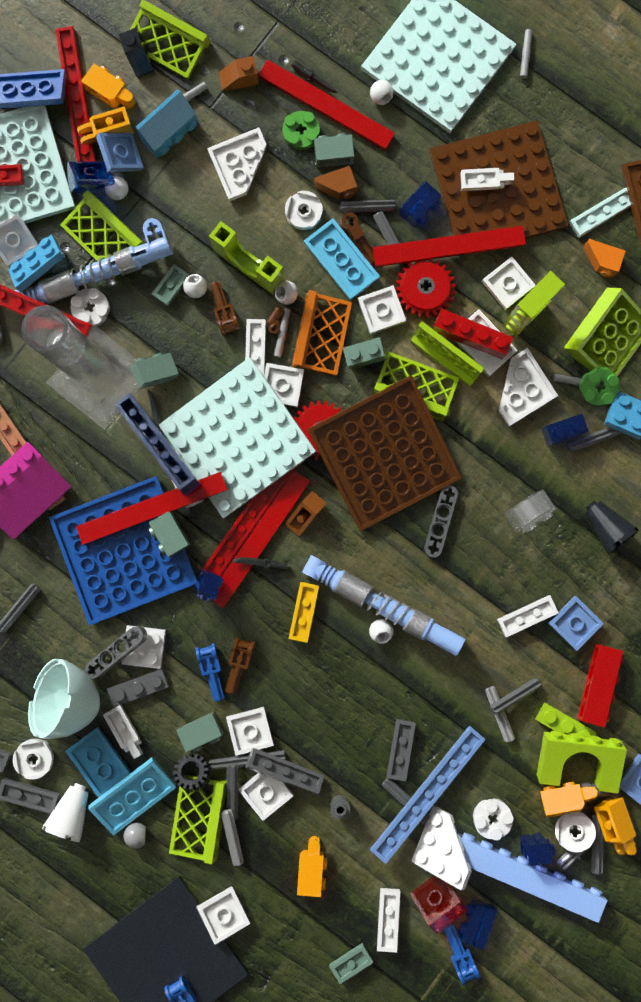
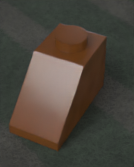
M254 56L236 59L219 72L223 92L259 84Z
M350 166L314 178L315 189L337 199H349L357 193V184Z
M312 491L300 503L285 525L296 535L300 536L327 503Z

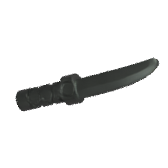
M296 60L292 63L291 67L305 76L308 81L312 80L323 89L337 93L335 88L317 77L314 71L308 70Z
M147 390L153 417L152 421L162 432L159 427L162 420L159 417L156 399L153 393Z
M241 557L233 560V563L263 566V569L274 568L283 571L288 569V563L274 562L267 558Z

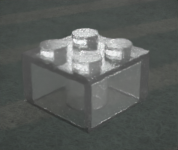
M540 490L506 511L504 515L516 532L522 531L525 533L537 527L536 522H544L552 517V512L556 508L545 491Z

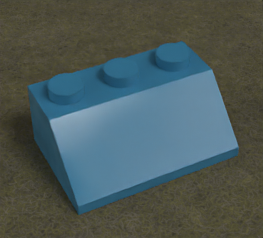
M177 89L139 123L136 129L142 143L158 159L160 156H164L174 143L180 142L185 133L192 131L196 127L198 119L186 98Z

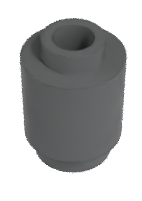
M342 795L335 796L330 804L331 814L336 819H345L350 814L349 800ZM342 806L344 809L338 810L337 808Z

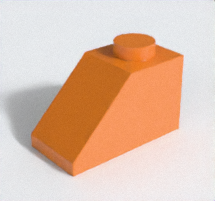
M589 239L584 245V250L595 272L600 273L603 277H614L619 272L625 250Z

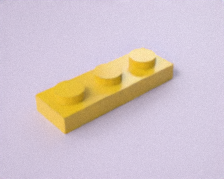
M300 582L289 639L308 642L319 585Z

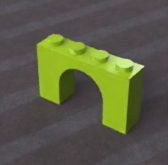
M222 221L219 222L209 235L214 252L272 295L275 294L277 285L285 281L283 267L268 255L264 261L256 258L242 246L238 240L237 233Z
M550 271L517 304L503 323L505 330L510 335L514 334L517 337L552 301L551 299L565 284Z
M558 731L544 732L537 769V777L540 784L560 786L562 770L566 760L573 754L587 752L598 758L594 780L598 791L619 793L627 752L622 741L616 738H610L609 740L601 739L597 736L583 737L576 733L567 735Z

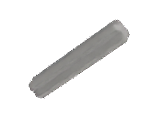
M494 686L485 689L490 705L500 699ZM505 711L494 714L504 741L508 743L515 740Z
M224 809L221 812L232 864L234 866H241L244 863L233 811L231 809Z

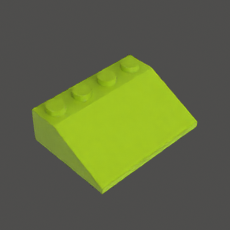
M607 288L567 342L564 349L590 371L595 367H606L618 376L641 344V309L622 288Z

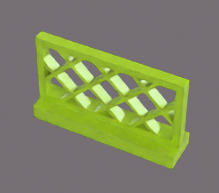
M142 0L139 5L141 9L130 29L138 27L142 35L143 32L153 30L154 38L145 41V44L149 45L156 42L158 51L149 53L150 59L189 79L205 48H208L211 42L207 34L151 3ZM143 16L150 20V26L141 28L140 22ZM165 27L167 34L157 37L155 28ZM181 36L183 43L173 46L171 37ZM169 39L171 47L161 50L158 41ZM192 44L199 46L196 53L189 55L187 46ZM184 47L187 56L177 59L174 50ZM172 51L174 60L165 62L162 54ZM188 60L189 67L185 73L179 69L178 63Z
M89 190L83 194L84 198L61 223V226L97 261L99 258H108V245H118V251H121V245L129 244L133 247L145 244ZM86 204L91 208V216H82V209ZM91 219V229L82 230V220ZM95 219L104 220V229H95ZM72 220H78V230H71L68 227ZM115 231L117 233V242H108V232ZM95 232H104V242L95 243ZM82 233H91L92 243H84ZM105 245V256H98L96 254V246Z
M424 322L418 325L416 333L410 342L470 387L484 368Z
M388 351L387 360L384 362L373 394L390 386L381 383L383 377L390 375L393 382L396 383L397 380L393 373L402 370L405 377H408L409 375L405 368L413 366L418 372L412 375L413 379L420 376L424 384L419 386L418 389L426 388L429 397L425 398L424 401L432 418L443 422L459 377ZM390 358L397 360L400 367L391 370L388 364ZM432 373L436 380L427 383L423 374ZM445 379L453 381L452 387L446 390L441 383ZM438 383L441 392L433 395L429 386ZM444 395L446 399L445 406L437 404L435 397Z
M185 774L188 780H194L197 778V776ZM208 779V784L214 785L213 794L207 797L203 789L199 788V792L204 800L198 805L191 797L196 791L194 790L189 793L179 786L169 854L203 860L204 863L213 864L218 857L223 824L221 812L225 809L226 780ZM186 798L194 807L187 813L182 807V801ZM205 801L210 807V813L206 816L199 809V806ZM193 810H196L201 818L196 824H193L188 817V814ZM182 818H185L190 826L185 832H182L179 827V821ZM202 821L207 827V833L203 836L200 835L195 827ZM191 829L198 838L192 844L184 835ZM180 837L187 845V848L184 850L175 849L176 840ZM200 841L204 847V853H196L192 846Z

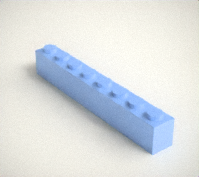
M464 832L463 835L457 833L461 838L465 850L463 852L471 869L599 923L607 903V899L602 895L603 892L595 887H591V889L586 888L582 882L576 879L572 881L565 879L566 876L560 872L555 871L551 873L547 871L548 868L537 863L536 866L530 864L529 860L522 856H518V858L511 856V852L503 848L497 850L493 848L491 843L484 840L482 842L474 840L475 837Z

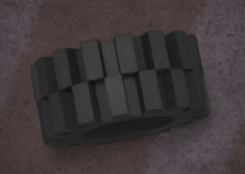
M192 753L189 756H182V760L178 759V765L174 766L176 770L173 771L174 779L183 790H188L189 792L194 790L198 792L199 788L204 789L205 783H209L208 778H211V770L207 761L202 756L200 757L198 754L193 755ZM190 766H197L199 768V775L194 780H188L185 776V772Z

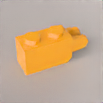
M93 64L81 81L85 90L112 108L118 107L120 104L129 109L134 108L136 102L133 99V94L127 90L126 82L119 76L114 77L111 75L110 71L104 66L99 67Z
M125 106L92 116L89 119V123L83 124L77 129L80 134L93 131L92 134L81 138V143L84 145L98 143L96 136L99 133L134 134Z
M574 782L564 783L561 788H555V786L544 787V791H540L546 818L581 812L585 805L584 802L597 798L598 791L595 787L591 786L580 788V784L575 785Z
M607 798L594 806L605 841L614 844L618 855H625L626 852L628 855H635L637 851L633 838L636 836L624 799Z
M317 836L309 838L308 850H303L300 853L297 895L321 897V890H325L326 878H322V872L327 869V858H323V851H320V839Z

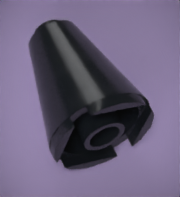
M593 501L586 507L588 511L585 514L608 555L619 549L627 542L630 536L633 537L639 531L636 526L601 501L598 503Z

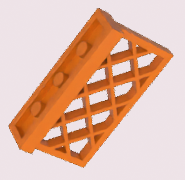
M309 290L306 294L292 367L337 376L352 302L316 294V291ZM318 299L326 301L329 308L321 312L317 306ZM337 305L347 306L345 314L339 317L334 307ZM331 310L336 319L328 324L323 314ZM318 317H321L326 325L320 330H317L313 324L314 320ZM338 321L342 326V331L335 335L330 326ZM328 328L333 337L325 342L319 332ZM317 335L322 344L314 349L310 344V338ZM333 339L338 344V350L334 353L326 345ZM322 346H324L329 354L323 360L315 352ZM313 353L318 361L313 366L305 364L306 357ZM330 357L335 363L334 371L326 369L323 364Z

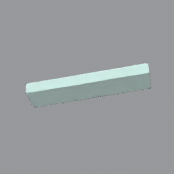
M627 188L622 189L570 220L569 223L578 238L631 207Z

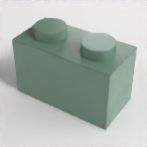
M341 133L332 137L322 135L314 138L317 168L354 164L352 134Z
M380 337L343 348L347 366L351 370L387 360L384 343Z
M157 353L148 359L146 357L135 360L134 365L131 367L139 390L172 381L179 374L171 353Z
M168 511L149 522L151 526L149 531L154 539L158 538L160 542L158 547L163 555L167 554L168 557H172L191 546L172 512Z
M215 712L207 714L176 730L185 752L191 750L192 753L202 749V745L207 742L210 745L221 740L220 736L224 733Z

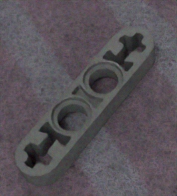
M452 485L442 488L438 497L424 546L425 554L429 557H438L444 546L458 496L457 489ZM448 489H451V493L454 494V496L450 497L448 500V503H452L451 506L448 504L440 503L441 500H446V495L444 494V491L446 492L448 491ZM441 507H446L449 511L448 516L445 518L440 517L438 514V510ZM436 525L443 527L444 532L441 536H436L433 533V528ZM430 537L441 539V543L437 541L435 546L438 552L430 554L431 550L428 549V546H432L434 540H430Z
M143 627L130 628L87 663L85 673L90 679L101 678L146 641L147 631ZM136 632L140 633L138 635L139 639H133L136 636ZM121 642H125L127 645L124 653L119 649ZM108 653L112 655V662L110 664H107L105 661ZM101 665L102 667L97 668L95 670L96 673L93 674L92 671L94 670V667H98Z

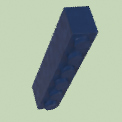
M128 393L115 403L116 407L176 487L185 496L201 485L131 393Z

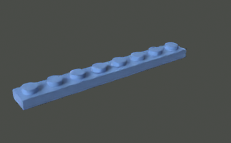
M468 726L370 848V851L386 864L485 741V738L471 726Z

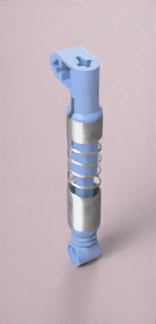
M148 219L143 224V232L147 243L137 247H126L121 251L114 252L113 256L109 254L106 259L99 258L98 262L95 263L90 261L89 265L80 266V272L72 268L71 270L39 281L37 285L24 289L21 294L41 303L46 302L49 304L79 293V286L84 285L87 290L86 283L92 282L96 286V283L101 281L105 283V280L111 277L115 279L114 276L121 274L124 276L133 271L135 272L141 269L143 265L173 254L166 230L157 219ZM153 228H156L155 232L160 238L156 239L155 235L153 234Z
M312 555L310 556L302 571L303 573L317 581L321 579V583L325 582V585L330 584L329 587L333 592L360 607L364 603L368 604L367 611L371 607L377 609L376 616L380 614L385 617V621L389 619L394 622V625H401L402 629L410 633V635L412 634L421 640L426 639L455 656L458 655L465 638L436 624L434 619L416 609L414 612L411 610V606L406 607L402 605V601L397 602L393 600V596L386 597V599L383 598L384 591L377 595L375 593V586L373 587V585L362 581L345 570H337L336 572V568L332 569V566L327 567V563Z

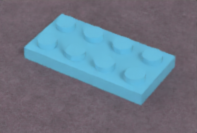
M333 218L303 241L305 246L350 301L380 278L379 274Z
M150 758L89 805V810L114 836L174 790L176 783L153 758Z

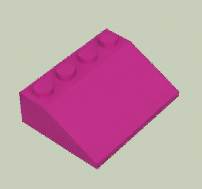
M29 442L24 444L0 466V528L13 540L71 488L68 482Z

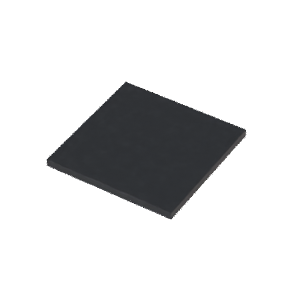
M180 875L83 948L119 1002H170L164 987L177 982L181 976L187 979L190 988L197 998L196 1002H213L249 973L225 939L217 944L213 943L197 909L200 903Z

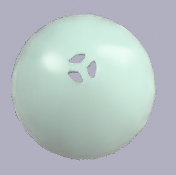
M52 659L43 667L33 686L36 689L34 700L29 702L28 721L30 730L35 737L42 739L70 736L89 725L98 714L100 708L98 690L93 681L81 668L66 660Z

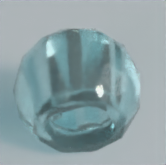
M64 254L65 257L50 268L49 271L56 275L70 270L68 256Z

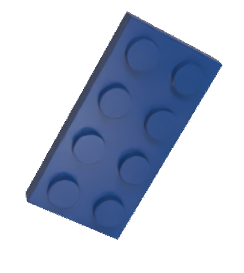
M65 69L0 74V109L63 104L67 78Z

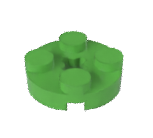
M294 112L285 117L282 128L285 142L293 146L294 149H309L314 145V138L319 137V123L312 112ZM299 127H303L306 129L304 130V134H300V132H296V130Z
M606 367L593 368L589 373H585L580 381L582 396L592 405L612 403L620 387L619 378L611 369ZM600 382H603L602 384L604 385V387L601 390H598L595 387V385H599Z

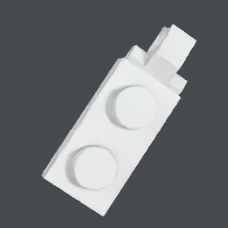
M499 168L467 169L460 172L461 191L504 188V185H511L514 182V173H503V170H499Z
M119 705L105 713L103 716L121 749H124L125 752L130 751L134 759L141 756L143 752L139 744L142 742L123 706Z

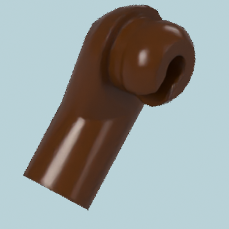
M276 306L267 320L268 330L274 335L279 332V319L285 312L279 306Z

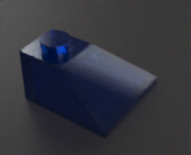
M104 161L68 162L67 182L71 192L83 193L87 190L91 192L115 184V180L111 172L107 171Z

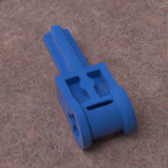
M215 643L201 649L197 647L195 650L202 676L207 675L213 700L220 701L224 699V693L218 674L222 668Z
M447 925L444 928V932L454 955L451 956L462 986H465L466 982L475 978L481 979L469 948L464 949L455 925Z
M181 976L172 985L164 987L170 1002L197 1001L184 976Z

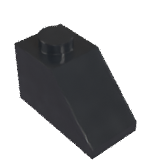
M136 27L120 33L119 37L125 55L136 77L153 72L154 69L142 33Z

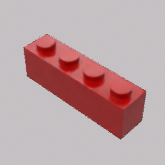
M442 308L433 327L434 331L444 337L499 359H503L507 355L513 340L512 336Z
M595 644L577 719L601 727H605L606 723L609 722L610 704L614 702L615 693L613 692L620 678L618 671L624 662L622 650Z

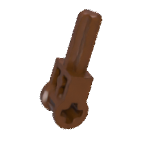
M352 212L344 214L340 221L341 229L357 245L366 260L371 265L374 264L373 249L364 237L365 233L358 224V217ZM346 221H348V222L352 221V222H353L352 225H350V224L346 225V224H345Z
M219 281L211 283L210 289L217 307L213 310L222 336L235 330L240 331L232 304H227L221 283Z
M236 636L228 663L232 665L225 689L227 693H237L243 668L248 669L255 641L248 642Z

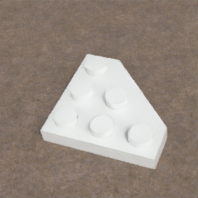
M260 128L207 148L229 202L247 195L267 148Z
M528 348L513 356L509 362L499 412L508 426H511L558 396Z
M433 806L429 814L430 818L426 822L411 862L454 887L464 890L472 870L466 861L463 852L465 850L461 838L455 829L453 815L437 806Z

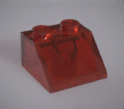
M435 875L410 893L426 923L436 934L469 911L453 886Z

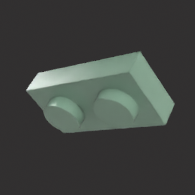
M173 264L152 292V295L166 306H169L183 287L185 279L190 275Z
M361 943L330 963L329 967L339 984L371 965L373 959L364 944Z

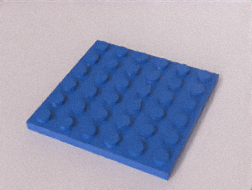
M158 476L49 517L89 626L198 583L186 549L172 557H168L167 554L163 555L160 551L158 538L154 539L149 531L151 527L149 522L156 518L82 545L76 526L163 494L164 491Z

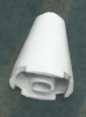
M75 783V786H70L42 829L64 839L70 837L71 841L80 842L89 794L88 791H85L86 786Z

